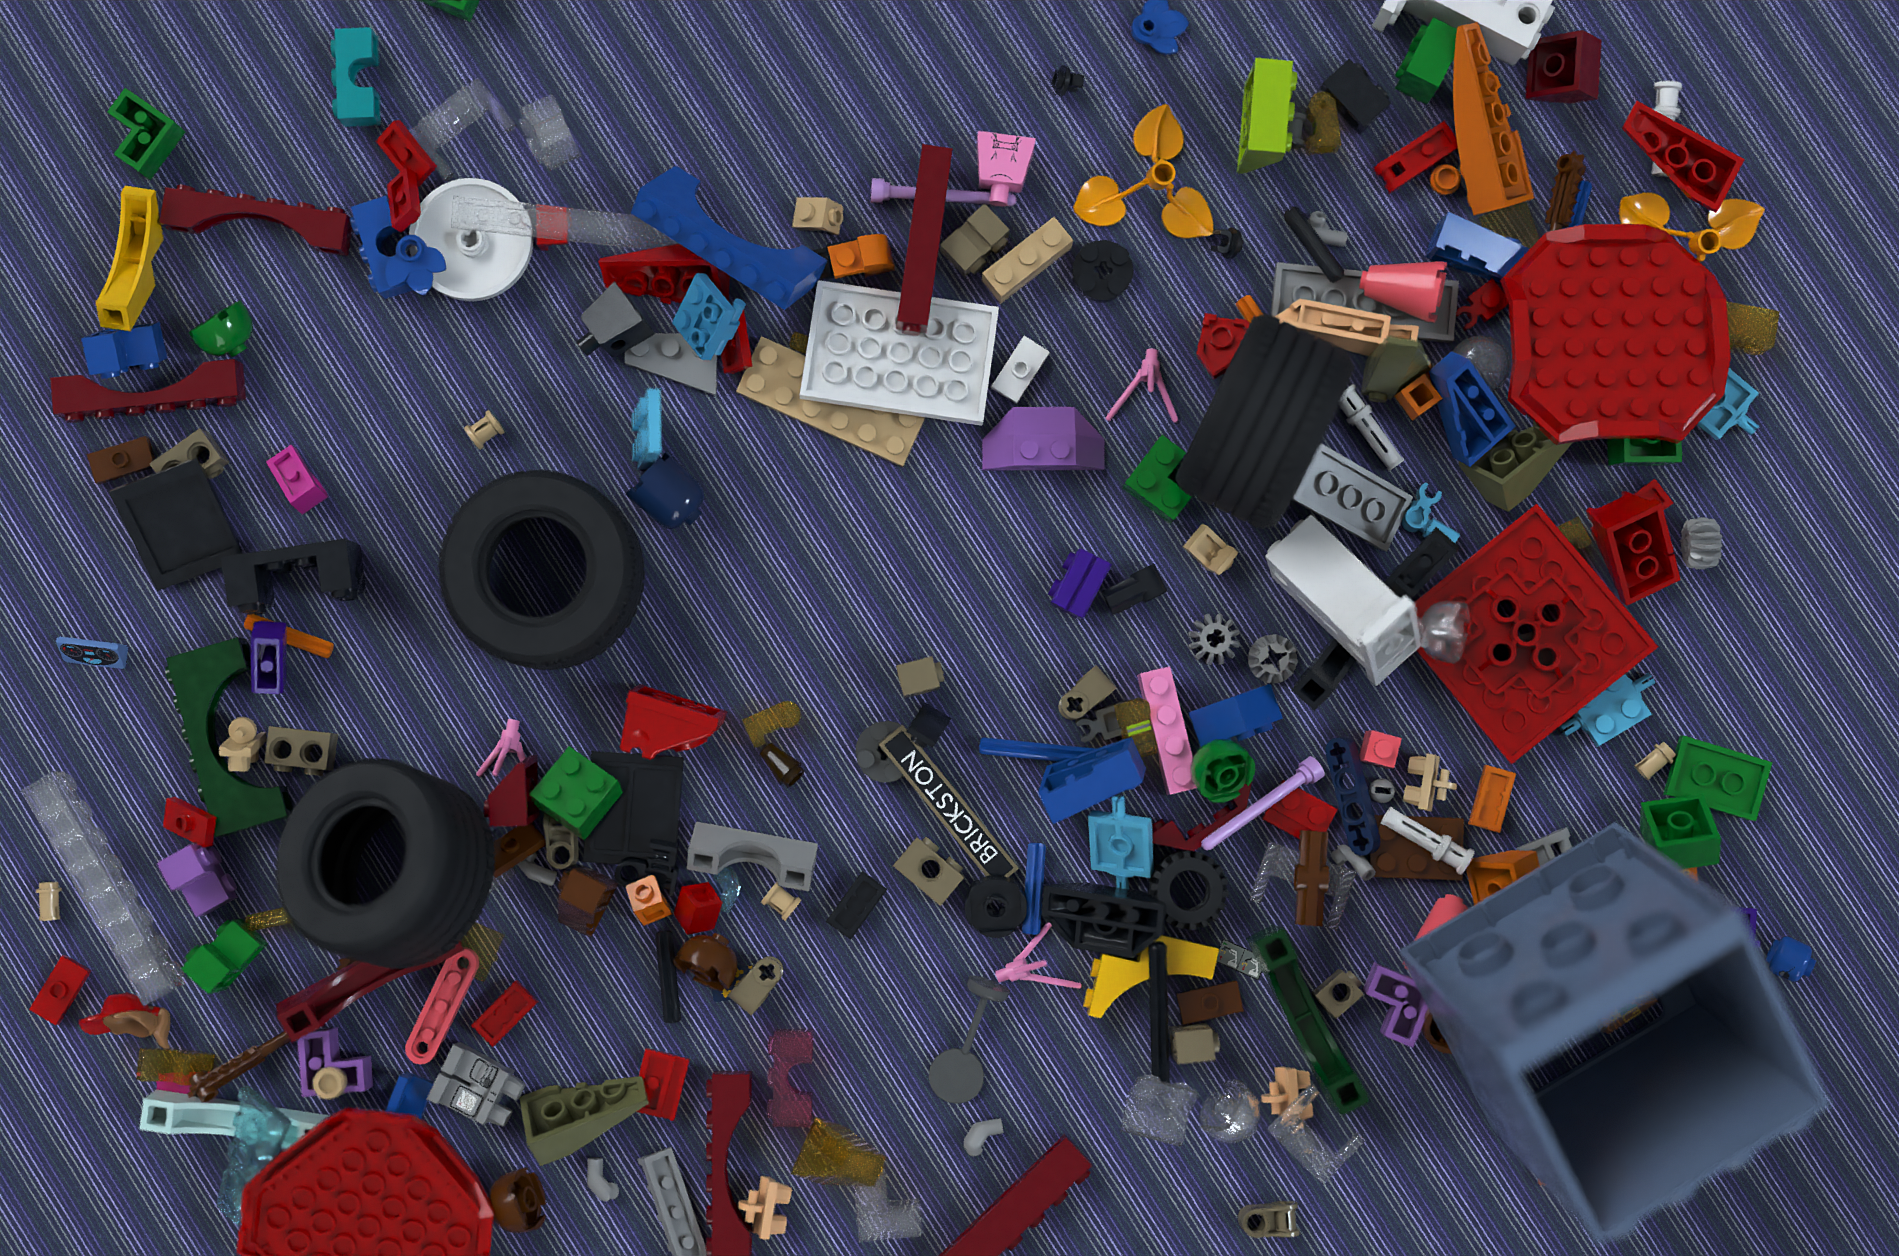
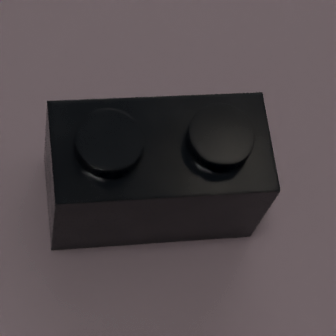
M1348 59L1322 83L1318 92L1360 135L1387 110L1391 102L1388 100L1387 92L1381 86H1375L1367 78V71L1360 64H1354Z

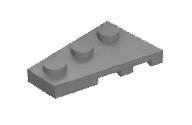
M655 333L650 338L625 351V364L717 396L718 355L714 354L711 360H701L680 333Z

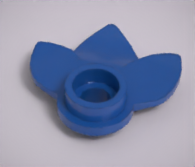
M1148 0L1143 6L1142 14L1138 15L1132 22V36L1138 43L1150 44L1160 54H1174L1178 52L1175 37L1186 30L1189 21L1182 13L1168 10L1167 0ZM1143 24L1147 25L1151 31H1147Z
M406 235L398 241L396 254L387 261L385 268L386 281L389 287L398 286L406 281L416 293L424 296L432 287L433 273L445 271L446 262L439 250L427 247L424 240L420 237ZM411 246L417 247V253L414 256H409L407 253Z

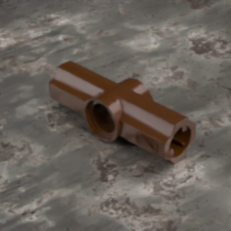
M1300 830L1299 859L1294 870V890L1296 891L1294 924L1323 926L1324 894L1327 893L1329 886V866L1326 865L1328 832Z

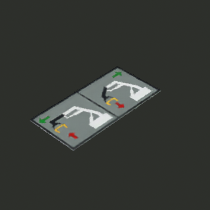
M1226 939L1222 940L1216 962L1259 980L1262 970L1253 952Z

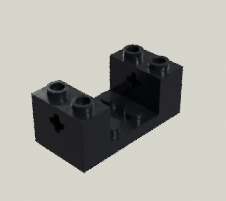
M346 538L221 557L228 607L238 609L239 613H247V615L267 613L266 608L276 607L271 571H273V574H286L292 572V567H304V570L318 569L321 592L331 595L332 599H339L341 602L358 599V594L367 593L360 544Z

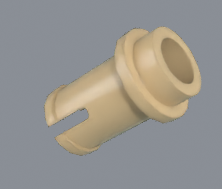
M1662 742L1660 745L1655 744V749L1638 764L1634 765L1636 770L1646 780L1651 779L1650 777L1667 763H1673L1672 759L1676 754L1665 742Z
M58 882L39 883V889H36V893H39V921L60 919L59 892L62 891V888H59Z

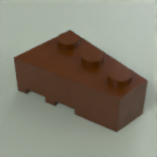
M587 866L574 868L570 872L566 871L557 887L562 890L558 897V922L592 938L618 886L617 881Z

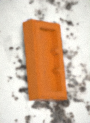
M1484 765L1468 822L1469 825L1500 833L1516 773Z

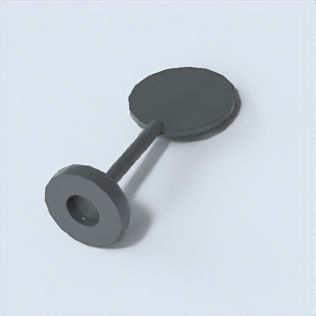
M971 975L967 981L969 991L981 998L963 1048L944 1050L935 1057L929 1070V1081L932 1090L939 1098L949 1103L960 1104L968 1102L977 1096L981 1090L984 1081L983 1067L976 1055L969 1051L987 1001L1003 1002L1010 993V990L1004 985L980 976Z

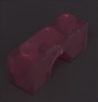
M776 1029L774 1036H769L768 1055H774V1068H768V1087H773V1099H768L767 1118H773V1127H811L813 1092L794 1089L788 1080V1072L796 1064L812 1063L813 1029Z

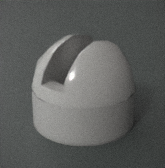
M1384 778L1374 780L1369 786V795L1377 803L1389 802L1395 794L1392 782ZM1375 788H1390V794L1375 793Z

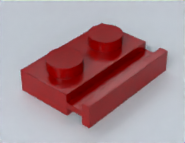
M1296 788L1268 808L1261 819L1300 840V830L1326 832L1338 809L1304 790Z
M646 1048L639 1076H642L649 1104L636 1112L674 1121L691 1058H684L675 1054Z

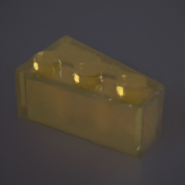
M816 1116L791 1171V1175L821 1185L874 1187L884 1170V1163L887 1157L847 1127Z

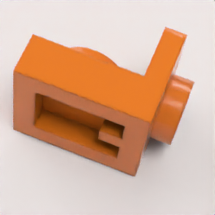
M654 875L626 886L633 912L643 926L672 915L670 905L662 895Z

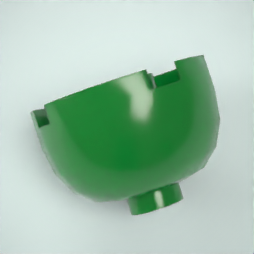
M241 300L216 313L204 323L202 322L188 333L197 346L209 355L221 356L229 353L232 358L247 348L244 342L252 334V318Z
M1215 739L1207 742L1198 749L1191 762V777L1194 785L1203 796L1214 803H1223L1238 797L1241 794L1238 790L1245 783L1249 786L1255 773V762L1241 745L1228 739Z

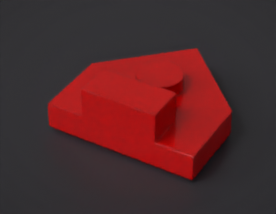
M1205 313L1196 356L1213 380L1226 373L1250 325L1248 320L1238 318L1233 320Z

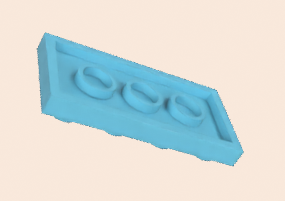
M647 389L643 398L640 397L637 408H634V413L631 416L632 431H637V439L632 443V462L638 463V470H648L661 453L660 389Z

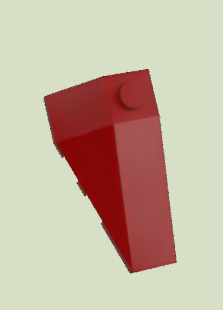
M1639 101L1634 103L1622 126L1625 133L1689 199L1715 213L1719 210L1745 159Z
M679 243L604 257L598 261L606 288L613 282H616L628 294L636 296L647 294L661 298L660 302L671 304L672 301L682 303L695 274L704 273L729 302L730 275Z

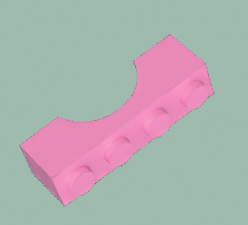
M1169 666L1140 673L1137 675L1152 725L1166 794L1170 795L1195 789L1196 786L1191 777L1193 756L1171 668Z

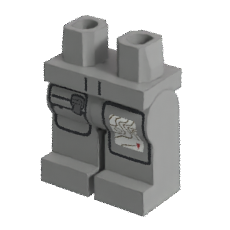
M462 1042L453 1044L441 1068L444 1072L438 1074L427 1100L449 1107L482 1125L490 1122L495 1125L505 1126L513 1110L499 1104L503 1094L515 1100L519 1099L526 1083L513 1075L515 1070L505 1067Z

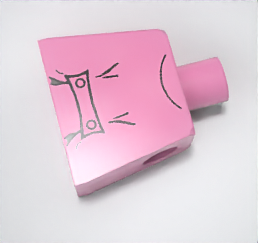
M978 131L977 160L979 187L991 190L989 204L999 207L1007 206L1009 192L1021 193L1034 153L1036 138Z

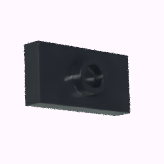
M862 871L826 922L851 940L887 891V888Z

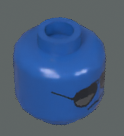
M1784 936L1780 940L1774 939L1765 962L1769 963V970L1773 974L1791 982H1797L1803 975L1810 976L1816 960L1811 958L1812 949L1809 945L1789 936Z

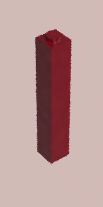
M922 144L896 329L902 330L903 334L910 336H919L920 333H927L953 148Z

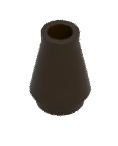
M773 743L768 744L759 754L780 785L784 784L787 788L794 785L805 772L801 767L802 763L779 749Z

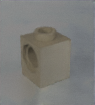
M1337 969L1311 992L1328 1014L1335 1019L1364 995L1359 989L1362 985L1359 979L1350 970L1345 973L1340 969ZM1343 983L1346 986L1347 993L1343 999L1335 1000L1332 990L1335 985Z

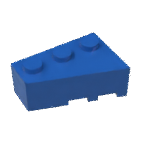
M1132 737L1048 765L1038 789V794L1052 824H1055L1120 792L1138 787L1143 782L1146 767Z

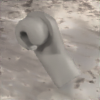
M1314 211L1310 218H1308V222L1322 241L1327 245L1345 247L1347 232L1331 230L1326 222L1325 213Z
M1345 844L1337 846L1338 849L1331 852V857L1338 866H1342L1348 860L1364 881L1374 877L1376 871L1366 857L1355 854L1349 846Z
M536 852L517 864L529 879L553 886L557 872L534 863L537 857Z
M1001 1118L976 1122L971 1126L964 1138V1148L967 1154L970 1156L980 1155L983 1151L982 1146L988 1136L1004 1133Z
M588 1158V1187L599 1200L609 1201V1199H615L619 1194V1188L616 1183H608L603 1177V1158Z

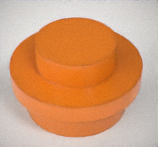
M1448 164L1439 165L1430 175L1432 189L1441 195L1454 193L1461 182L1459 171Z

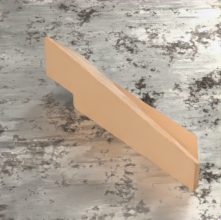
M1301 298L1275 316L1281 319L1280 323L1285 321L1297 327L1298 332L1302 329L1314 335L1315 340L1320 338L1333 344L1332 347L1338 346L1346 351L1369 356L1388 336L1417 341L1419 326L1390 324L1391 316Z

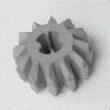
M1697 517V519L1686 521L1681 530L1682 537L1680 540L1682 560L1686 566L1695 569L1717 566L1722 556L1721 547H1723L1719 524H1717L1715 519H1708L1707 517Z
M1210 614L1204 615L1205 625L1198 620L1193 623L1200 632H1188V637L1197 639V642L1188 645L1189 649L1199 647L1200 651L1196 653L1195 659L1199 660L1206 654V665L1212 664L1214 656L1219 665L1224 664L1223 654L1230 659L1235 656L1234 652L1228 647H1240V642L1231 640V637L1239 635L1240 631L1233 630L1229 632L1228 628L1233 624V620L1229 619L1222 625V614L1216 615L1214 623ZM1216 632L1219 634L1217 638L1221 637V643L1212 647L1209 645L1211 641L1207 642V636Z

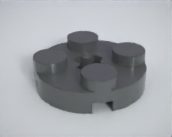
M892 721L876 722L866 728L859 736L855 749L856 759L863 773L869 778L886 783L897 781L904 777L889 757L883 761L880 759L881 753L877 751L878 743L901 724Z

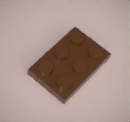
M1375 815L1381 843L1376 852L1368 855V861L1376 871L1374 877L1463 880V873L1461 875L1456 873V868L1442 860H1434L1430 851L1408 840L1389 827L1380 824L1384 815ZM1407 816L1439 836H1450L1452 842L1463 847L1464 818Z

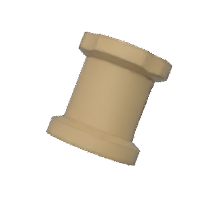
M490 410L486 411L485 417L472 426L466 425L464 427V430L479 450L484 448L483 444L495 435L505 433Z
M776 882L761 903L771 906L786 921L801 899L793 897L781 886H778Z

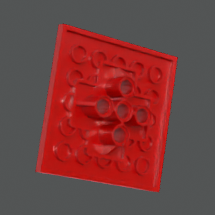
M1535 504L1414 602L1422 645L1416 652L1509 764L1517 761L1658 648V645L1538 504ZM1500 601H1507L1512 605L1513 613L1509 618H1504L1497 612V606ZM1545 605H1551L1556 608L1558 616L1554 622H1548L1543 618L1542 610ZM1521 625H1528L1533 630V637L1529 642L1520 640L1517 635L1518 628ZM1497 644H1502L1509 650V656L1506 661L1501 662L1494 658L1493 649ZM1541 649H1548L1553 654V662L1549 666H1544L1538 661V653Z

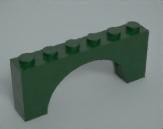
M236 637L167 657L168 666L165 667V674L168 682L173 684L176 696L173 697V703L177 713L182 715L184 723L181 726L184 741L190 745L192 755L189 756L190 765L193 772L198 774L200 785L197 787L200 800L206 803L208 813L216 816L214 836L225 837L289 818V815L293 812V806L287 786L264 788L251 784L238 776L234 771H228L227 762L223 756H219V746L215 733L216 711L227 687L241 674L251 670V654L247 639Z
M1271 925L1247 937L1246 940L1329 1106L1342 1116L1370 1102L1356 1072H1354L1342 1055L1311 997L1298 966V956L1284 928Z

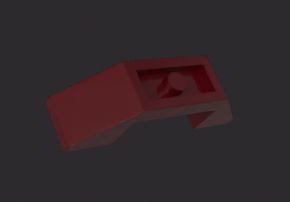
M1252 782L1249 786L1245 783L1238 790L1241 794L1235 799L1230 800L1234 805L1232 809L1228 805L1224 806L1212 815L1215 820L1206 826L1201 822L1188 830L1187 834L1189 837L1186 839L1173 820H1169L1166 823L1163 818L1152 824L1153 843L1195 851L1202 846L1204 838L1247 809Z

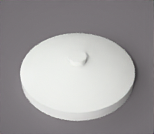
M464 178L439 186L420 203L421 215L414 224L410 225L409 235L420 237L424 240L427 247L439 250L444 256L446 270L433 273L432 287L435 290L457 300L481 301L505 292L523 275L532 255L533 232L526 211L508 190L488 180ZM409 247L411 256H414L417 253V247Z

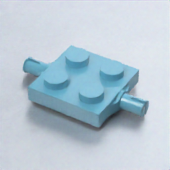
M1729 368L1724 396L1697 425L1716 441L1730 427L1736 424L1749 435H1752L1759 425L1745 414L1749 404L1759 393Z
M1646 673L1634 682L1624 674L1573 715L1574 718L1560 725V731L1572 726L1562 733L1567 737L1581 728L1589 734L1596 747L1602 745L1652 715L1643 702L1640 692L1654 685V678L1642 684V682L1652 677L1650 673Z
M1118 795L1111 799L1113 812L1092 810L1088 815L1091 870L1110 873L1116 876L1117 888L1129 889L1128 877L1150 878L1154 872L1152 818L1126 814L1125 797L1121 796L1119 799Z

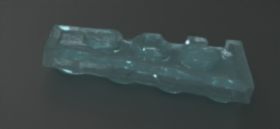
M248 1085L239 1089L238 1099L241 1100L239 1112L234 1114L232 1124L236 1127L234 1140L229 1142L227 1155H229L230 1160L228 1169L223 1171L217 1201V1208L237 1225H241V1202L245 1184L277 1156L292 1124L288 1117Z

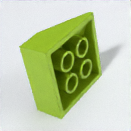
M1255 58L1244 84L1237 165L1238 174H1244L1280 162L1286 151L1290 152L1292 133L1287 132L1288 121H1293L1295 102H1290L1292 91H1295L1297 84V72L1292 71L1293 61Z

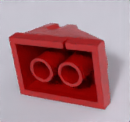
M1623 491L1621 492L1622 497L1599 508L1589 507L1586 509L1588 519L1593 524L1591 527L1592 536L1612 577L1620 601L1628 606L1681 579L1675 555L1673 554L1674 551L1662 503L1657 499L1650 501Z
M639 684L629 690L626 703L628 705L620 750L630 753L633 747H639L642 750V757L651 760L660 752L671 748L675 752L693 749L707 742L708 737L720 728L725 721L727 711L700 702L696 705L693 700Z

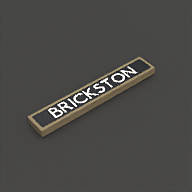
M900 725L879 742V746L985 876L1002 875L1009 877L1019 869L924 750L910 740L911 735L906 732L907 729L903 725Z

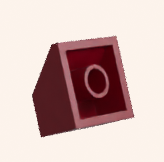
M1584 30L1539 38L1535 48L1528 55L1525 99L1568 104L1597 100L1602 40Z
M531 755L519 762L488 795V799L484 802L485 818H489V827L527 826L540 816V809L536 807L530 796L532 790L539 783L537 755Z

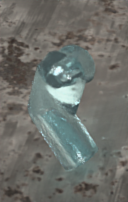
M727 866L718 875L714 874V879L720 883L723 890L720 897L723 902L720 910L730 913L741 892V885L736 872Z

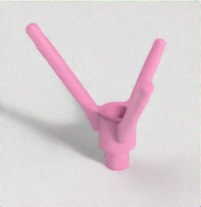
M1146 350V358L1142 360L1141 369H1139L1133 381L1105 417L1107 421H1110L1140 381L1147 382L1149 392L1154 391V383H1157L1174 423L1178 422V417L1159 371L1158 350Z
M508 719L506 730H502L501 739L477 771L476 775L478 777L484 774L498 756L492 772L493 776H497L507 752L517 753L520 762L526 759L522 743L519 742L521 735L518 732L520 721Z
M1047 922L1040 929V933L1035 935L1025 949L1013 959V962L1006 964V968L995 971L999 983L1009 979L1011 982L1020 979L1080 989L1082 986L1079 982L1030 973L1031 970L1047 965L1045 960L1027 964L1025 958L1052 927L1050 922Z

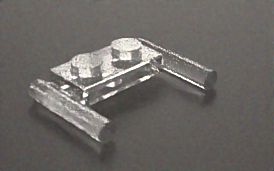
M479 78L473 80L468 87L466 85L422 118L418 122V126L409 130L436 164V171L444 181L451 179L454 172L436 150L482 116L487 110L492 113L507 133L516 127L513 120Z
M1269 841L1249 900L1261 904L1270 875L1294 883V870L1296 863H1298L1299 852ZM1326 862V865L1329 866V886L1325 894L1333 896L1335 899L1325 927L1337 931L1357 872Z
M1310 1084L1267 1130L1324 1185L1366 1139L1356 1132L1335 1153L1298 1116L1319 1094Z

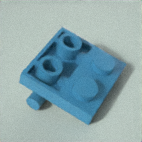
M696 273L672 323L701 360H711L714 354L721 355L728 340L733 339L740 325L739 318L746 303L741 299H735L731 305L706 274Z

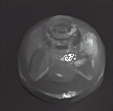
M1477 335L1466 338L1453 349V352L1471 361L1492 393L1504 385L1510 374L1511 360L1509 352L1500 341L1491 336Z
M1440 601L1430 606L1425 611L1423 618L1419 617L1417 619L1420 644L1425 653L1431 658L1456 664L1455 661H1460L1468 638V633H1464V623H1469L1470 620L1467 603Z
M1238 1079L1223 1083L1227 1088L1223 1089L1219 1095L1214 1090L1204 1102L1199 1113V1120L1203 1122L1200 1128L1210 1137L1221 1143L1234 1144L1252 1137L1257 1131L1260 1121L1261 1106L1257 1096L1243 1081Z

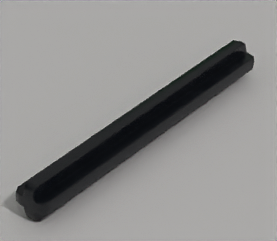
M1157 941L1148 946L1151 1079L1154 1091L1161 1092L1168 1091L1170 1088L1167 946L1164 942Z

